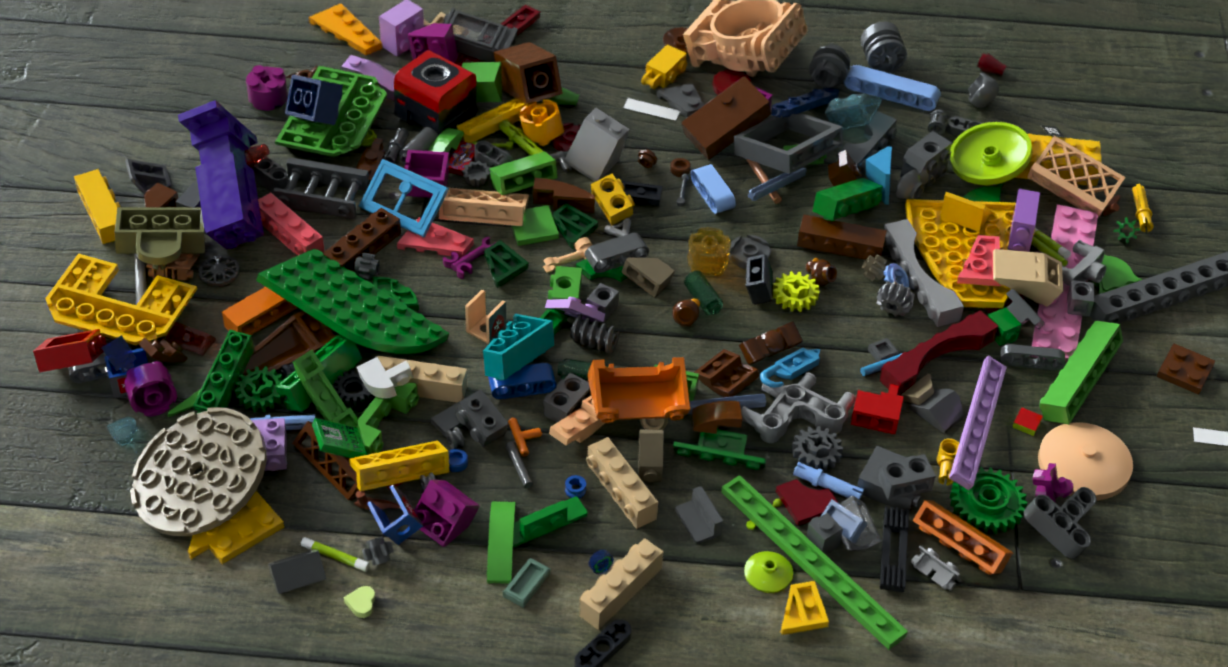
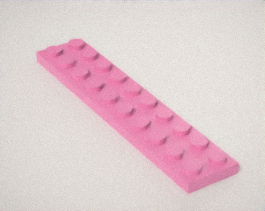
M1057 205L1051 239L1071 252V256L1066 259L1068 264L1065 267L1069 269L1074 268L1084 258V256L1073 252V246L1078 240L1091 246L1094 245L1098 215L1095 212ZM1063 281V292L1048 307L1039 303L1037 315L1045 323L1040 329L1035 326L1031 346L1060 349L1065 353V361L1067 363L1078 345L1082 316L1068 314L1067 294L1070 286Z

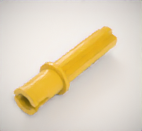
M1136 184L1132 188L1137 210L1135 214L1136 219L1139 220L1142 232H1146L1145 226L1147 231L1150 232L1154 228L1151 219L1153 214L1148 206L1144 186Z

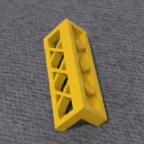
M515 98L458 125V130L464 132L461 141L472 143L499 130L500 123L505 119L509 120L512 124L519 121L520 111L527 104Z
M438 440L349 459L350 466L357 473V488L360 491L420 479L421 475L428 476L431 472L434 476L449 473V451Z

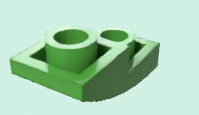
M451 128L445 129L434 140L428 151L449 152L450 149L456 150L464 132Z

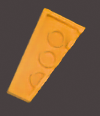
M342 4L335 5L309 17L310 24L321 26V30L324 32L335 34V38L340 41H347L349 46L365 55L382 49V42Z

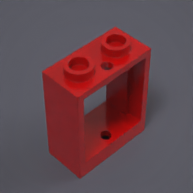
M100 329L48 338L33 351L39 373L92 363L105 351L106 340L101 335Z

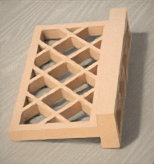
M1056 136L1049 142L1036 163L1031 167L1027 176L1030 180L1077 208L1095 212L1098 215V219L1125 179L1121 174ZM1054 143L1062 147L1063 153L1053 154L1052 146ZM1069 156L1079 157L1081 164L1071 165ZM1065 157L1067 166L1057 167L1055 159ZM1051 160L1053 168L1046 169L1040 164L1042 161ZM1087 167H1096L1099 174L1089 175ZM1083 168L1085 176L1075 178L1073 169ZM1069 170L1071 179L1064 180L1060 177L1059 171ZM1105 177H1113L1118 182L1116 185L1107 186ZM1100 178L1103 187L1093 188L1091 180ZM1087 181L1089 189H1079L1076 182ZM1095 192H1105L1106 200L1104 203L1096 199Z
M449 188L439 208V219L523 226L529 194L509 193L502 196L499 192Z

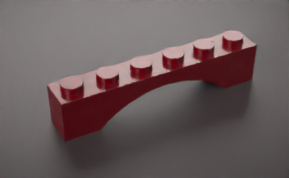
M981 310L973 315L970 314L961 322L952 324L942 333H937L928 341L921 342L914 349L902 353L895 360L886 362L881 369L880 382L887 389H889L890 384L898 385L897 395L902 396V393L915 384L920 371L931 360L945 353L957 350H980L995 341L999 326Z

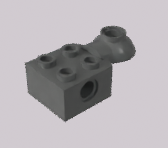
M932 131L906 151L903 157L900 180L897 184L896 197L898 199H918L926 187H930L935 180L947 173L952 142Z

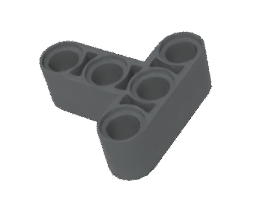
M1081 487L1061 507L1048 496L1038 495L1025 508L1024 517L1064 556L1075 559L1091 543L1089 534L1077 522L1096 503V495L1091 489Z

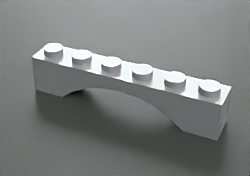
M909 220L885 224L884 230L887 232L884 246H887L892 259L906 272L909 286L917 294L920 304H923L927 310L928 317L933 320L937 327L959 322L964 306L954 291L934 281L919 265L914 252L917 233Z

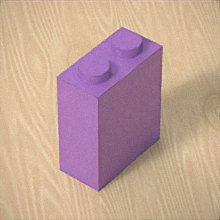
M1018 190L1007 250L1030 251L1040 192Z

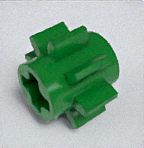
M1125 217V223L1122 224L1120 221H1117L1120 227L1115 229L1114 232H1119L1118 240L1126 238V242L1129 243L1130 237L1138 238L1135 232L1141 230V228L1135 227L1134 224H1136L1137 220L1131 223L1128 217ZM1125 224H1128L1129 228H1133V231L1129 233V236H1126V233L1122 232V228L1125 227Z

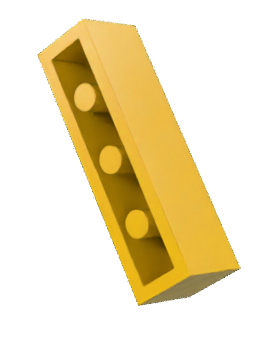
M99 169L74 176L77 192L102 244L115 241L117 207L121 206L119 202H114L116 198L113 190H108L109 183L106 176L102 177Z

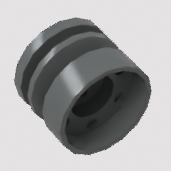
M878 22L872 24L861 35L860 42L871 69L890 73L900 68L906 61L907 51L898 27L893 23Z

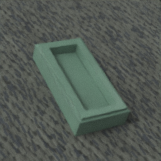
M529 558L505 588L503 597L524 608L550 575L551 569Z

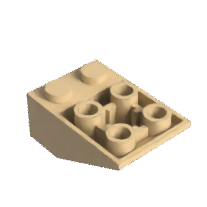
M994 249L993 280L1010 289H1014L1018 294H1022L1036 303L1048 307L1063 292L1062 262L1045 253Z

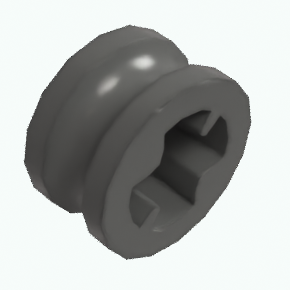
M455 427L453 431L447 430L445 432L451 449L465 445L463 435L458 427Z
M432 472L428 476H420L423 491H425L430 480H436Z

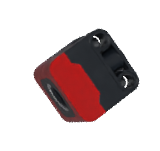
M427 50L396 73L394 77V115L409 124L416 122L423 127L432 128L438 136L447 128L458 130V125L473 119L477 112L476 75L433 51Z

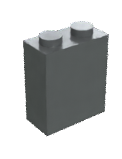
M876 446L859 477L857 487L864 489L863 495L895 509L896 507L899 510L904 508V511L909 509V512L913 506H918L922 496L919 493L892 500L887 499L877 479L880 464L890 460L905 459L906 457Z

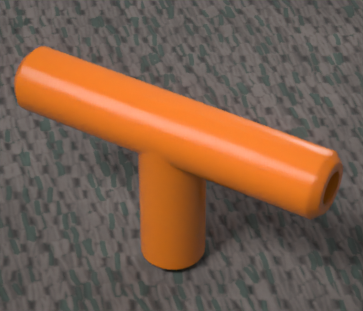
M510 418L508 423L520 455L525 457L529 454L525 440L541 437V429L535 428L521 431L517 419Z

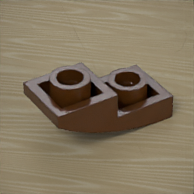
M144 337L139 343L151 357L163 362L178 363L185 362L188 359L182 353L184 348L174 340L170 343L163 338L160 342L157 340L152 342Z

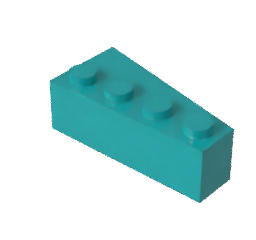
M515 314L513 321H509L506 324V329L501 330L498 333V338L493 339L483 350L485 376L493 377L496 380H506L513 373L521 370L526 364L532 362L539 355L553 347V321Z

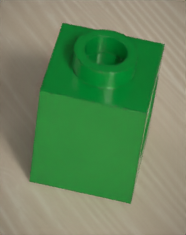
M1007 307L988 314V317L999 326L995 338L999 346L1013 343L1018 339L1022 324Z

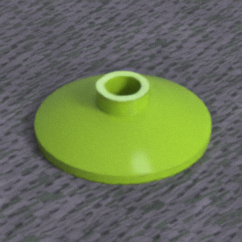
M764 551L754 554L747 560L744 574L747 582L756 590L765 593H776L790 585L793 578V568L784 556L775 552Z

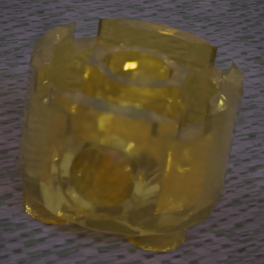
M712 227L700 228L694 235L692 233L688 240L689 251L687 255L690 271L694 274L722 275L729 263L731 248L729 236L727 235L726 237L723 235L722 230Z

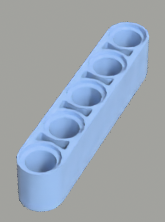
M860 65L852 66L844 80L845 86L850 90L925 111L935 109L941 95L939 88L936 86Z

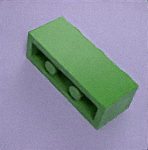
M545 151L490 168L492 187L502 196L534 186L535 177L551 180L558 178L556 160Z

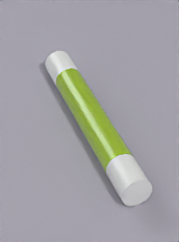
M1035 228L1034 237L1067 259L1071 256V252Z
M306 537L301 541L302 547L310 550L317 549L322 555L367 572L369 569V562Z

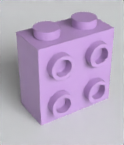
M285 418L252 420L260 430L266 444L267 461L265 471L287 469Z

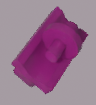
M1049 463L1047 470L1035 469L1033 475V485H1037L1035 497L1046 495L1056 503L1058 496L1066 498L1073 492L1074 486L1071 480L1064 477L1058 479L1056 464Z

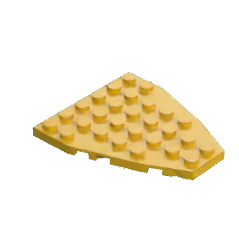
M906 199V218L917 233L915 245L938 282L942 286L954 291L964 307L1004 308L1009 299L1006 293L1011 290L1004 285L957 283V280L978 235L998 236L1000 239V249H1008L1016 203L973 201L985 205L992 211L979 232L942 219L941 212L944 200Z

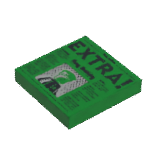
M318 418L314 419L312 427L320 451L348 458L367 455L358 428Z

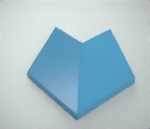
M890 146L866 159V176L870 181L883 186L881 192L882 201L889 205L892 147Z

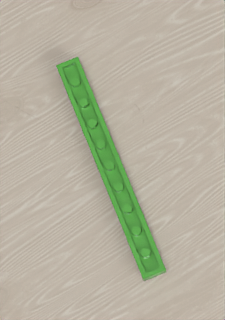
M740 475L722 486L721 493L888 650L907 637L908 631Z

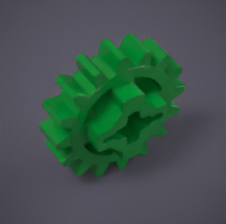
M257 366L254 372H251L249 369L246 370L247 375H240V381L235 383L236 398H238V403L244 404L246 410L252 407L253 412H256L258 408L265 412L268 406L274 409V403L281 404V397H285V395H279L276 386L283 381L282 375H277L275 369L269 372L267 366L263 370H259Z

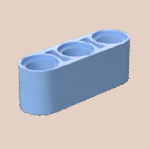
M712 165L691 171V180L714 214L735 208L736 202L733 193Z

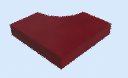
M797 479L778 485L775 490L797 526L808 523L815 517H821L831 499L837 502L829 489H810L802 485Z

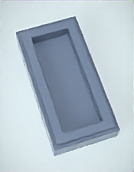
M832 499L822 515L828 513L843 528L842 535L853 543H856L868 524Z

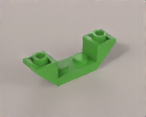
M413 382L394 387L397 394L395 397H375L357 420L358 431L367 455L382 451V434L377 428L382 418L390 413L391 408L407 414L412 407L417 405L419 394L416 383Z

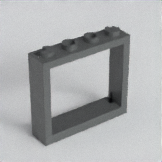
M802 113L791 114L787 118L773 116L734 136L735 155L788 174L843 145L842 126ZM788 129L812 137L788 151L763 143Z

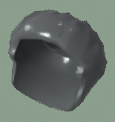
M980 73L979 77L968 89L970 95L968 97L969 102L978 108L989 105L998 95L999 85L997 81L985 73Z

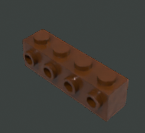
M380 208L347 235L341 237L333 246L327 248L323 255L330 260L339 262L341 267L354 272L357 257H362L363 253L375 255L401 234L400 218Z
M804 214L797 246L866 260L870 255L874 258L877 254L882 256L887 231L836 220L828 221L824 218Z

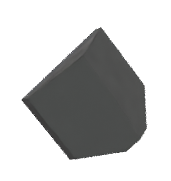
M126 159L125 162L130 181L143 194L157 182L168 188L171 186L166 165Z
M934 389V394L921 405L913 403L909 405L910 410L943 434L964 417L960 396L951 389Z

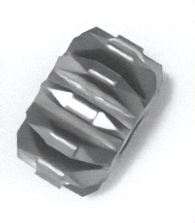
M896 281L893 283L886 282L877 293V304L881 306V310H886L888 314L904 316L912 309L914 293L910 292L911 288L898 284Z

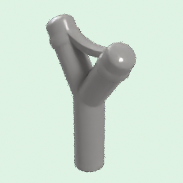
M625 218L618 225H606L604 232L616 237L627 235L630 232L631 220Z

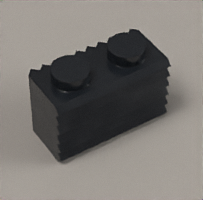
M763 254L747 258L745 286L752 304L771 302L773 300V271L767 255Z

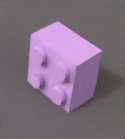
M404 0L380 15L382 47L397 57L409 50L408 34L424 27L423 9L409 0Z

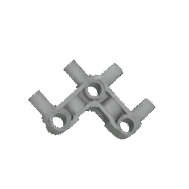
M807 372L798 384L777 388L762 384L761 391L772 395L776 400L764 414H759L744 406L741 409L742 421L755 427L756 432L760 433L761 439L767 443L777 442L786 433L788 425L792 420L797 418L807 420L814 424L816 428L820 426L823 431L828 428L829 434H837L842 431L843 423L848 418V411L855 403L856 397L850 392H845L839 402L835 403L811 391L810 389L816 383V377L812 373Z

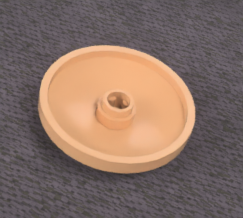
M1075 422L1055 427L1042 440L1038 453V462L1041 470H1047L1048 464L1054 463L1057 467L1058 479L1064 477L1072 481L1074 490L1069 496H1072L1079 488L1086 487L1095 493L1096 500L1111 498L1124 490L1133 471L1132 456L1124 442L1107 429L1089 423Z

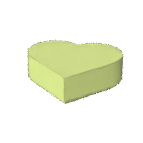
M362 586L344 597V603L357 617L366 618L371 615L373 611L372 604L375 601V592L371 587Z

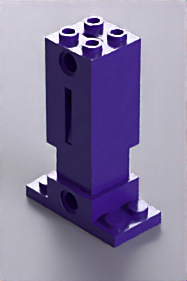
M216 100L178 114L179 122L190 131L192 146L199 151L201 165L196 166L195 169L205 234L225 249H233L240 244L252 242L256 238L264 236L254 170L246 164L245 150L250 149L252 145L258 144L257 136Z

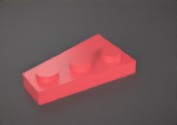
M432 222L425 237L408 230L397 242V249L415 248L416 252L423 253L425 250L436 251L438 255L451 256V252L454 251L462 258L474 245V239Z
M977 236L970 255L964 263L963 270L958 276L957 283L1001 286V284L993 280V250L1000 249V239L998 236Z

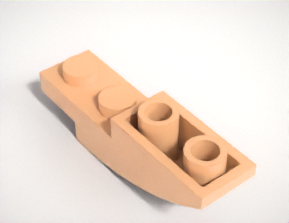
M592 395L582 401L580 409L552 425L549 434L567 446L575 440L581 443L605 423L596 418Z

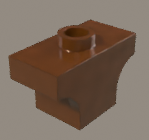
M846 150L839 152L838 161L828 165L829 180L833 186L863 178L859 164L854 163Z

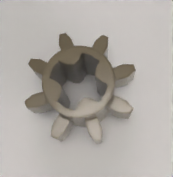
M878 254L875 258L870 255L862 265V269L865 270L863 275L871 281H874L875 278L881 280L884 277L883 271L886 270L885 263L887 260Z

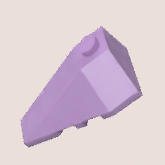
M350 55L342 65V70L375 77L378 80L379 86L387 92L386 98L394 100L395 74L377 63Z

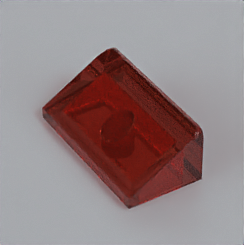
M178 322L174 323L165 336V339L170 343L174 340L184 349L201 356L207 352L216 340L210 334Z

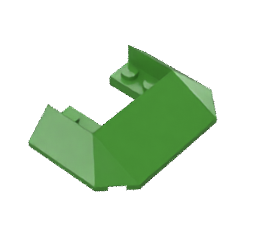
M319 66L312 77L313 79L343 85V94L338 107L339 116L335 125L290 116L277 137L275 144L334 157L360 148L387 97V92L379 86L378 80L373 76Z

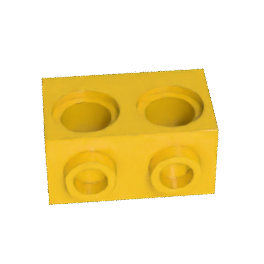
M613 173L591 184V193L595 195L596 202L611 226L632 216L633 206H635L630 195L626 196L623 191L625 188L619 178L616 179ZM606 189H613L612 192H605ZM616 205H622V206H623L622 208H619V209L615 208Z

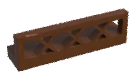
M308 421L292 444L348 500L352 501L359 489L357 488V473L350 466V458L325 452V461L320 462L318 460V450L320 448L312 427L313 422ZM309 434L311 436V447L306 448L302 442ZM335 463L339 465V475L337 476L332 474V464ZM351 477L356 483L348 491L346 489V478Z

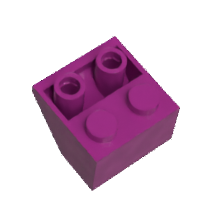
M433 23L408 34L413 60L427 50H431L453 63L456 62L458 52L452 24Z
M430 480L415 507V511L423 524L420 530L442 547H446L469 527L480 505L446 480Z

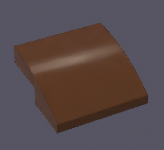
M725 349L694 372L699 374V380L705 386L722 397H734L759 377L757 368L742 363L740 355Z
M717 401L692 408L693 431L717 434L718 425L741 428L742 414L740 402Z

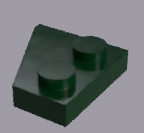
M567 203L553 213V219L557 228L572 249L575 248L574 244L577 240L588 237L598 228L597 220Z
M501 240L484 250L490 273L497 288L529 269V262Z

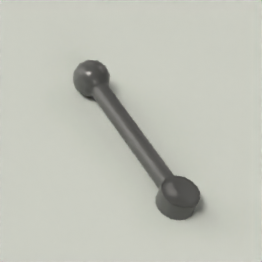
M688 174L681 176L683 181L680 197L677 199L678 206L685 204L684 193L686 182L689 180Z

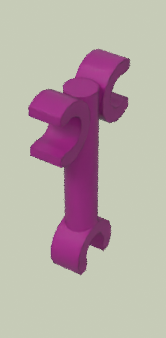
M490 237L483 238L481 246L459 259L456 252L452 251V260L443 257V265L446 268H452L455 272L457 271V277L463 280V271H467L470 274L473 273V267L470 262L483 255L484 250L491 246L489 245Z

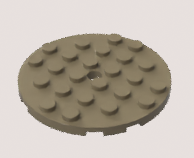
M220 407L208 408L207 411L197 414L193 411L178 418L177 423L167 430L163 428L144 448L132 473L134 481L133 489H130L131 500L140 518L152 529L171 536L196 535L211 530L229 520L248 503L263 477L267 461V450L260 430L252 420L241 412ZM202 468L203 472L200 471L198 474H194L197 469Z

